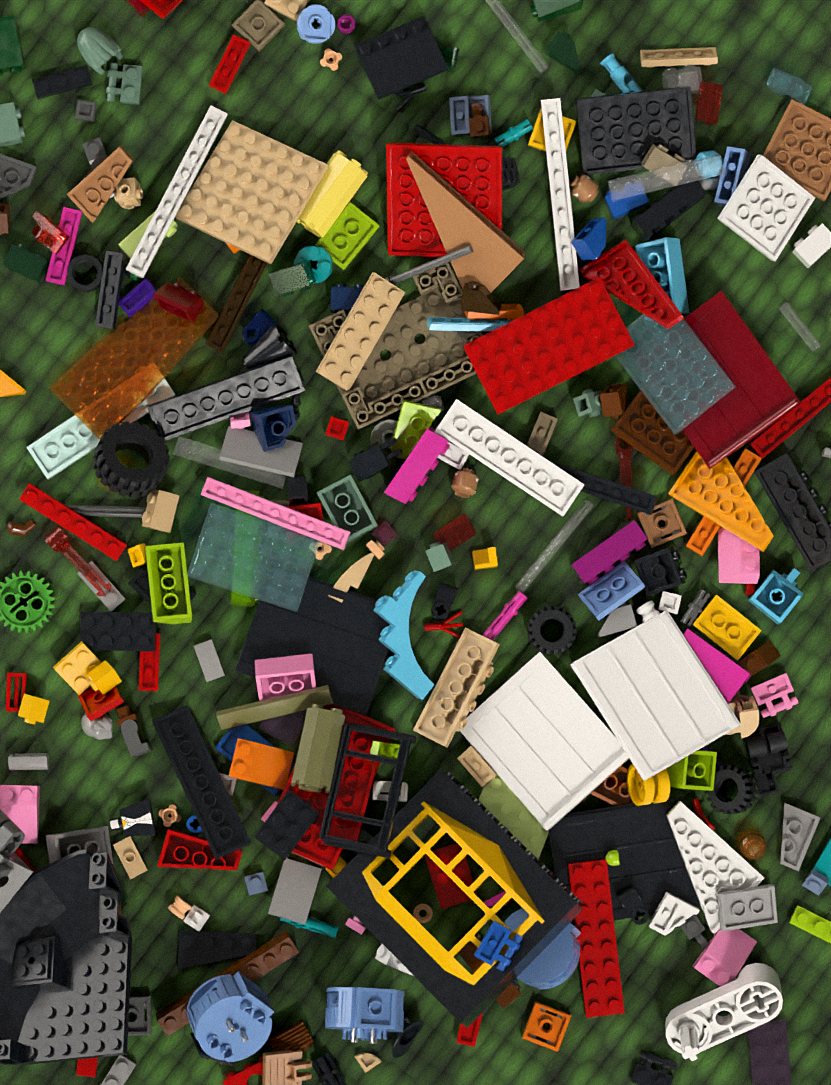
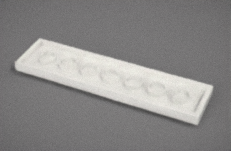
M457 399L435 430L561 516L565 515L584 486L583 483Z

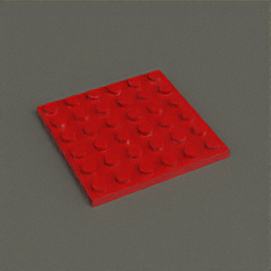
M387 142L388 255L442 257L447 255L406 160L411 150L502 230V146Z

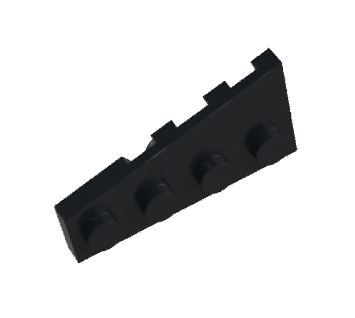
M180 930L178 970L249 955L256 950L257 933Z

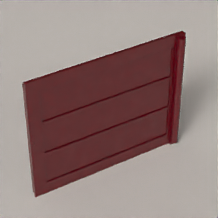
M722 291L631 357L709 469L716 466L801 404L799 398Z

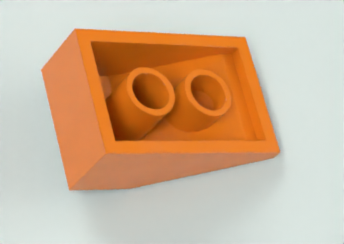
M238 738L229 777L284 790L288 781L294 752Z

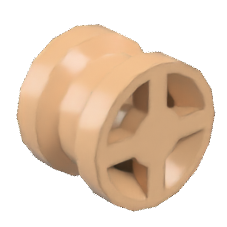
M178 895L175 898V902L168 907L172 913L182 920L185 917L186 911L192 908L189 903Z

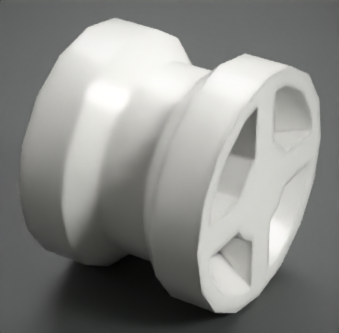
M653 601L643 604L636 610L643 617V623L660 614L654 608L655 604Z

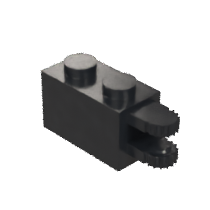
M396 438L382 444L376 442L368 446V451L364 452L362 450L353 455L354 459L349 461V464L359 482L367 480L397 463L395 457L403 453L402 449H397L392 453L389 448L398 442Z

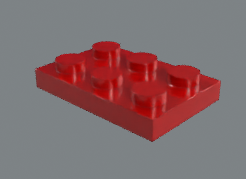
M455 843L432 852L445 865H448L462 851V847ZM424 854L441 909L472 900L427 854ZM464 857L454 867L452 872L469 887L473 880Z

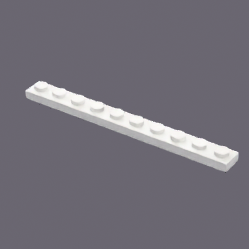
M560 98L541 100L560 291L579 288L580 285L576 250L571 243L575 237Z
M210 106L126 267L127 271L144 278L228 115L227 113L213 106Z

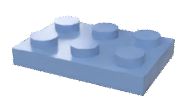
M623 561L580 592L578 596L599 621L645 588V585L626 562Z

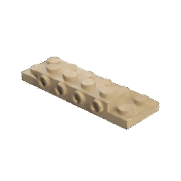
M465 628L413 731L448 748L455 732L465 728L468 721L466 716L469 711L472 712L475 709V699L478 694L481 695L485 689V684L483 683L486 677L489 678L494 671L491 661L500 644Z

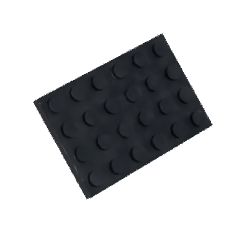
M690 86L576 99L583 175L644 169L645 167H643L641 162L652 144L656 146L662 144L669 149L668 153L673 156L677 153L685 158L684 162L686 164L694 163L696 147Z

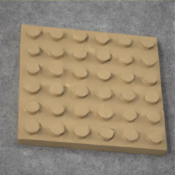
M232 120L175 217L192 227L272 264L329 167L315 158Z

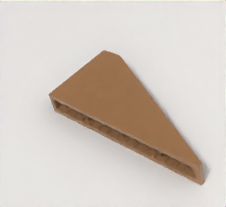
M411 150L406 160L447 254L469 245L473 248V253L451 261L462 289L465 283L475 281L485 285L492 292L524 259L526 252Z

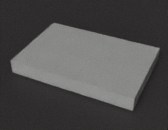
M286 859L282 865L268 914L305 925L322 869Z
M768 884L717 892L721 931L778 923L775 885Z

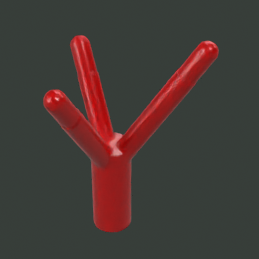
M459 611L439 623H425V631L442 630L460 639V634L448 628L462 627L463 623H447L460 616L463 612Z
M692 800L691 803L696 816L699 819L701 818L714 831L715 826L704 815L699 800Z

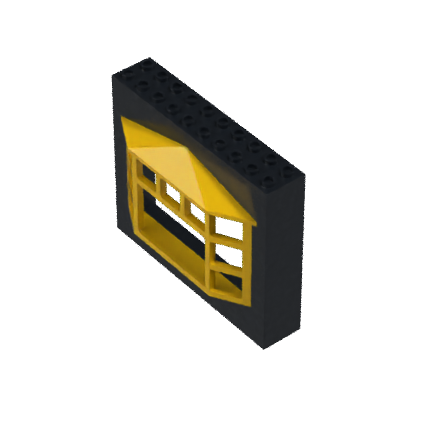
M440 769L395 815L388 850H391L390 860L399 868V871L383 886L372 875L384 862L385 857L359 852L326 887L462 1025L468 1028L583 908L580 906L582 902L571 891L567 893L566 890L568 888L557 877L554 880L552 879L554 874L544 864L538 865L540 861L530 851L526 853L525 850L527 848L516 837L514 839L511 838L513 834L503 824L497 825L500 821L489 810L486 813L484 812L486 808L475 797L471 799L473 795L462 784L458 786L460 782L449 771L444 773ZM428 816H431L441 828L424 844L413 831ZM381 830L368 844L378 845ZM445 833H448L462 847V851L448 865H445L431 851V847ZM407 837H410L420 847V850L403 865L393 854V851ZM424 854H427L485 912L484 917L449 952L389 893V890ZM466 855H470L484 869V872L469 887L452 872L454 867ZM489 876L506 891V894L491 909L474 894V891ZM513 898L529 914V917L515 931H512L508 937L513 940L516 933L523 937L519 943L521 946L518 950H515L511 957L510 965L506 966L503 972L496 968L500 961L495 959L492 966L484 962L473 974H470L454 956L469 941L477 947L480 945L481 942L475 937V934L490 919L510 929L496 916V913ZM504 944L499 953L504 955L509 946Z

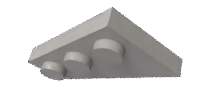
M784 803L780 864L799 871L820 817Z

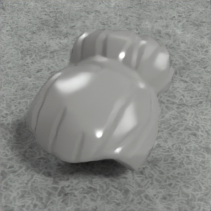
M86 713L83 715L81 726L88 736L98 740L110 739L112 737L113 723L106 713L91 722Z

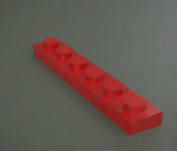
M831 378L750 444L759 457L763 459L831 402Z
M32 483L28 484L19 498L22 502L116 561L127 546V543Z

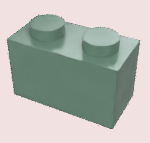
M14 102L0 105L1 147L23 143L22 137H25L24 126H20L19 119L22 118L20 107H16Z

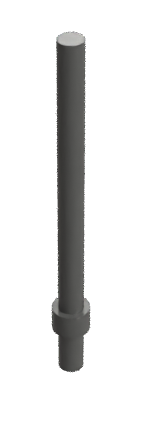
M469 245L395 276H387L384 279L394 285L473 253V248Z

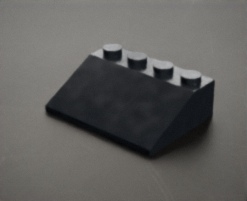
M424 16L354 45L358 60L378 100L448 70Z

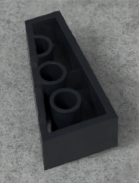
M692 176L689 179L683 178L677 184L678 187L673 191L672 189L668 190L660 201L653 202L648 206V210L643 214L642 212L633 218L631 227L644 243L653 239L705 197V191Z

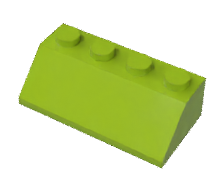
M184 542L145 546L153 622L166 624L191 623L192 612Z

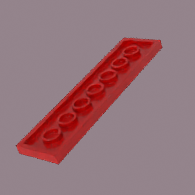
M606 859L568 863L570 889L582 902L580 906L583 908L574 918L575 927L581 932L577 940L580 943L579 965L585 1016L590 1018L625 1013Z

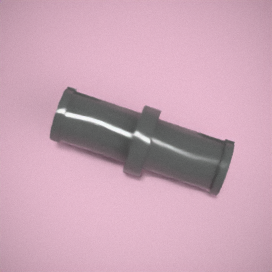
M700 589L693 602L689 603V608L680 622L691 628L697 615L702 613V607L710 597V594Z

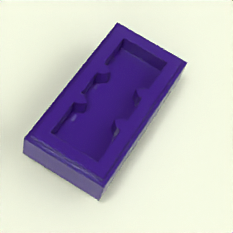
M145 278L119 301V305L131 318L154 298L153 295L157 290Z

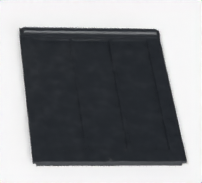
M272 564L235 671L256 678L255 660L312 654L316 688L328 685L334 705L367 716L389 651L378 640L381 637V631L390 625L373 611L378 600L349 590L344 592L335 589L332 584ZM328 595L333 596V597H336V598H339V599H342L343 602H340V601H338V600H335V599L329 597Z
M684 796L671 797L666 802L655 804L651 802V804L642 806L632 803L566 814L548 830L555 878L557 877L568 888L566 892L569 893L571 889L568 863L606 859L608 852L618 850L620 865L612 866L607 863L614 920L631 918L617 895L634 886L648 915L655 913L666 892L695 907H700L698 897L666 816L678 801L685 805ZM637 911L635 917L642 916L644 912L640 913ZM573 919L570 923H571L573 926H575L574 919Z

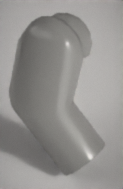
M721 171L713 178H699L698 184L703 190H715L719 184Z

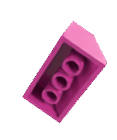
M427 428L384 493L404 504L408 501L412 502L418 494L416 492L418 486H423L429 478L426 476L430 469L434 470L438 465L439 461L437 458L441 453L444 455L450 447L447 444L449 440L437 433L434 428Z

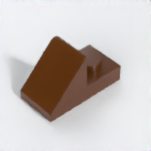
M769 640L738 661V663L753 676L781 655Z

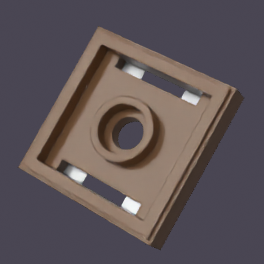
M672 498L655 505L654 510L658 508L662 510L652 515L641 511L636 513L651 549L687 534ZM659 520L665 521L664 527L658 525ZM672 533V536L662 540L661 537Z

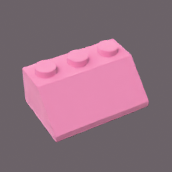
M724 528L718 529L719 583L757 584L760 576L759 549Z
M312 654L255 660L259 701L316 688Z

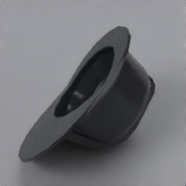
M404 1014L403 1032H392L393 1038L396 1041L392 1049L393 1057H401L409 1050L417 1034L423 1028V1021H415L407 1014Z

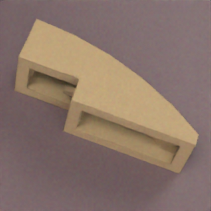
M370 553L354 563L339 578L333 588L348 592L350 586L358 589L374 554ZM328 595L329 597H331V598H333V599H335V600H338V601H340V602H343L342 599H339V598H336V597H333V596Z

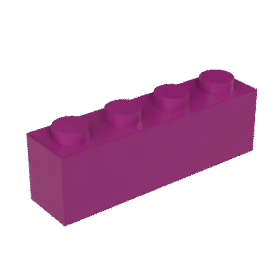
M634 520L574 562L571 567L584 584L586 582L592 584L599 579V573L602 571L607 573L615 567L613 563L618 560L623 562L630 557L629 552L634 548L638 551L646 545L644 541L648 538Z

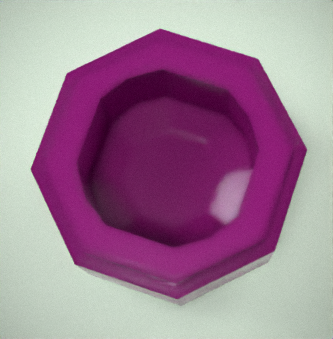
M343 14L338 18L337 28L341 33L350 34L355 30V20L351 15Z

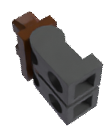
M128 705L116 709L120 718L116 722L121 727L131 757H137L152 751L150 743H144L140 734L141 726L137 722L139 721L138 715L133 714Z

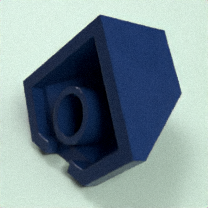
M273 406L250 412L253 430L263 451L266 452L283 447L289 432L296 425L293 406Z

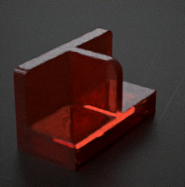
M701 82L699 85L698 99L693 102V105H697L695 119L704 121V125L712 126L718 123L723 85Z
M36 211L32 217L38 224L33 229L32 234L38 242L44 244L54 254H58L70 236L48 216Z
M463 514L433 533L432 536L436 542L440 541L441 544L446 542L451 551L475 536L476 532L466 514Z

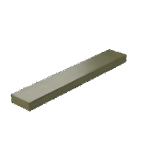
M326 685L216 711V716L223 730L304 711L307 708H312V704L321 706L333 704V697L329 686Z

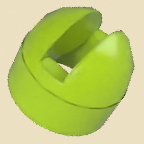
M612 850L607 853L606 861L609 865H620L618 850Z

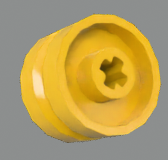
M633 764L630 765L627 772V787L634 804L642 806L651 804V802L655 804L667 801L670 794V780L667 769L643 781Z

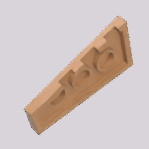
M122 145L67 194L92 223L96 220L134 161V158Z

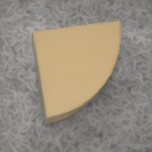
M371 1053L355 1055L365 1073L382 1062L376 1055Z

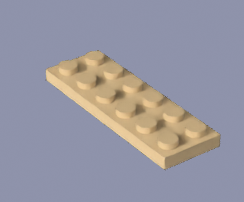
M372 272L316 372L345 391H349L405 292Z

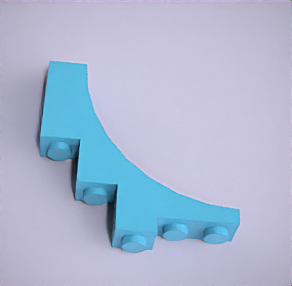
M414 570L405 577V583L394 591L393 598L386 595L379 598L373 611L390 624L389 627L387 626L381 631V637L378 639L395 654L388 658L383 670L416 698L423 700L434 684L418 665L410 643L409 616L411 606L419 586L426 577L420 571Z

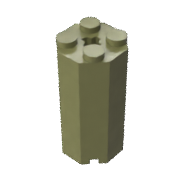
M312 704V708H307L291 786L295 787L296 783L299 784V789L315 793H321L322 789L326 790L325 793L329 794L345 715H342L343 711L340 709L331 708V710H326L321 705Z

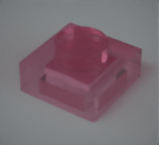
M386 521L371 533L383 547L387 546L398 536Z

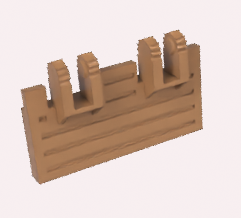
M302 1050L263 1053L262 1085H302L303 1080L312 1078V1073L296 1072L299 1069L312 1067V1061H294L302 1059Z

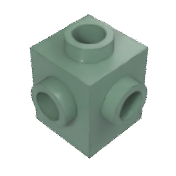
M593 389L585 390L581 396L573 398L579 417L589 415L592 418L600 415V411H602L601 390L594 392Z

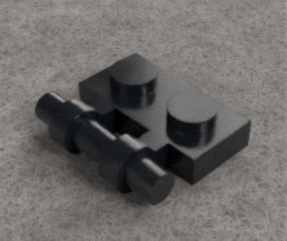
M641 1050L639 1058L646 1060L645 1064L636 1063L630 1081L638 1085H671L674 1076L667 1074L668 1069L676 1071L678 1063L671 1061L672 1059L668 1057L656 1056L654 1052L649 1051L648 1053ZM652 1062L661 1065V1071L650 1068Z

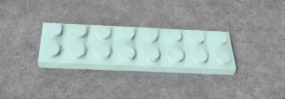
M153 363L26 448L49 480L94 450L101 436H103L107 429H111L112 425L116 423L121 425L125 421H129V424H132L133 421L136 422L149 413L148 405L173 397L175 393L155 363Z

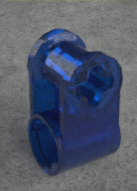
M261 309L244 328L242 333L244 342L248 345H254L272 324L277 323V321L264 309ZM248 332H249V333L255 332V333H254L255 338L250 337V338L248 339Z

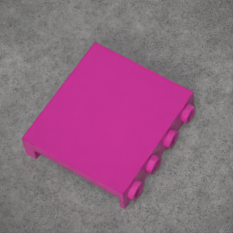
M687 629L683 634L727 704H729L742 685L751 677L750 673Z

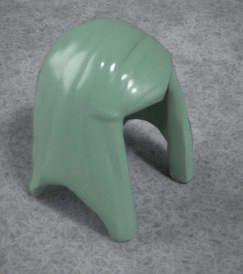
M88 27L79 33L77 37L78 49L86 63L100 75L105 73L101 66L106 64V61L111 59L112 56H116L119 60L123 58L118 43L104 31L95 27Z

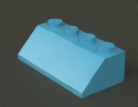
M666 237L635 245L636 254L681 314H690L680 240L678 238ZM645 315V320H652Z

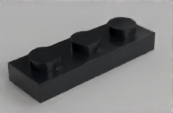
M87 65L32 80L38 100L93 85Z

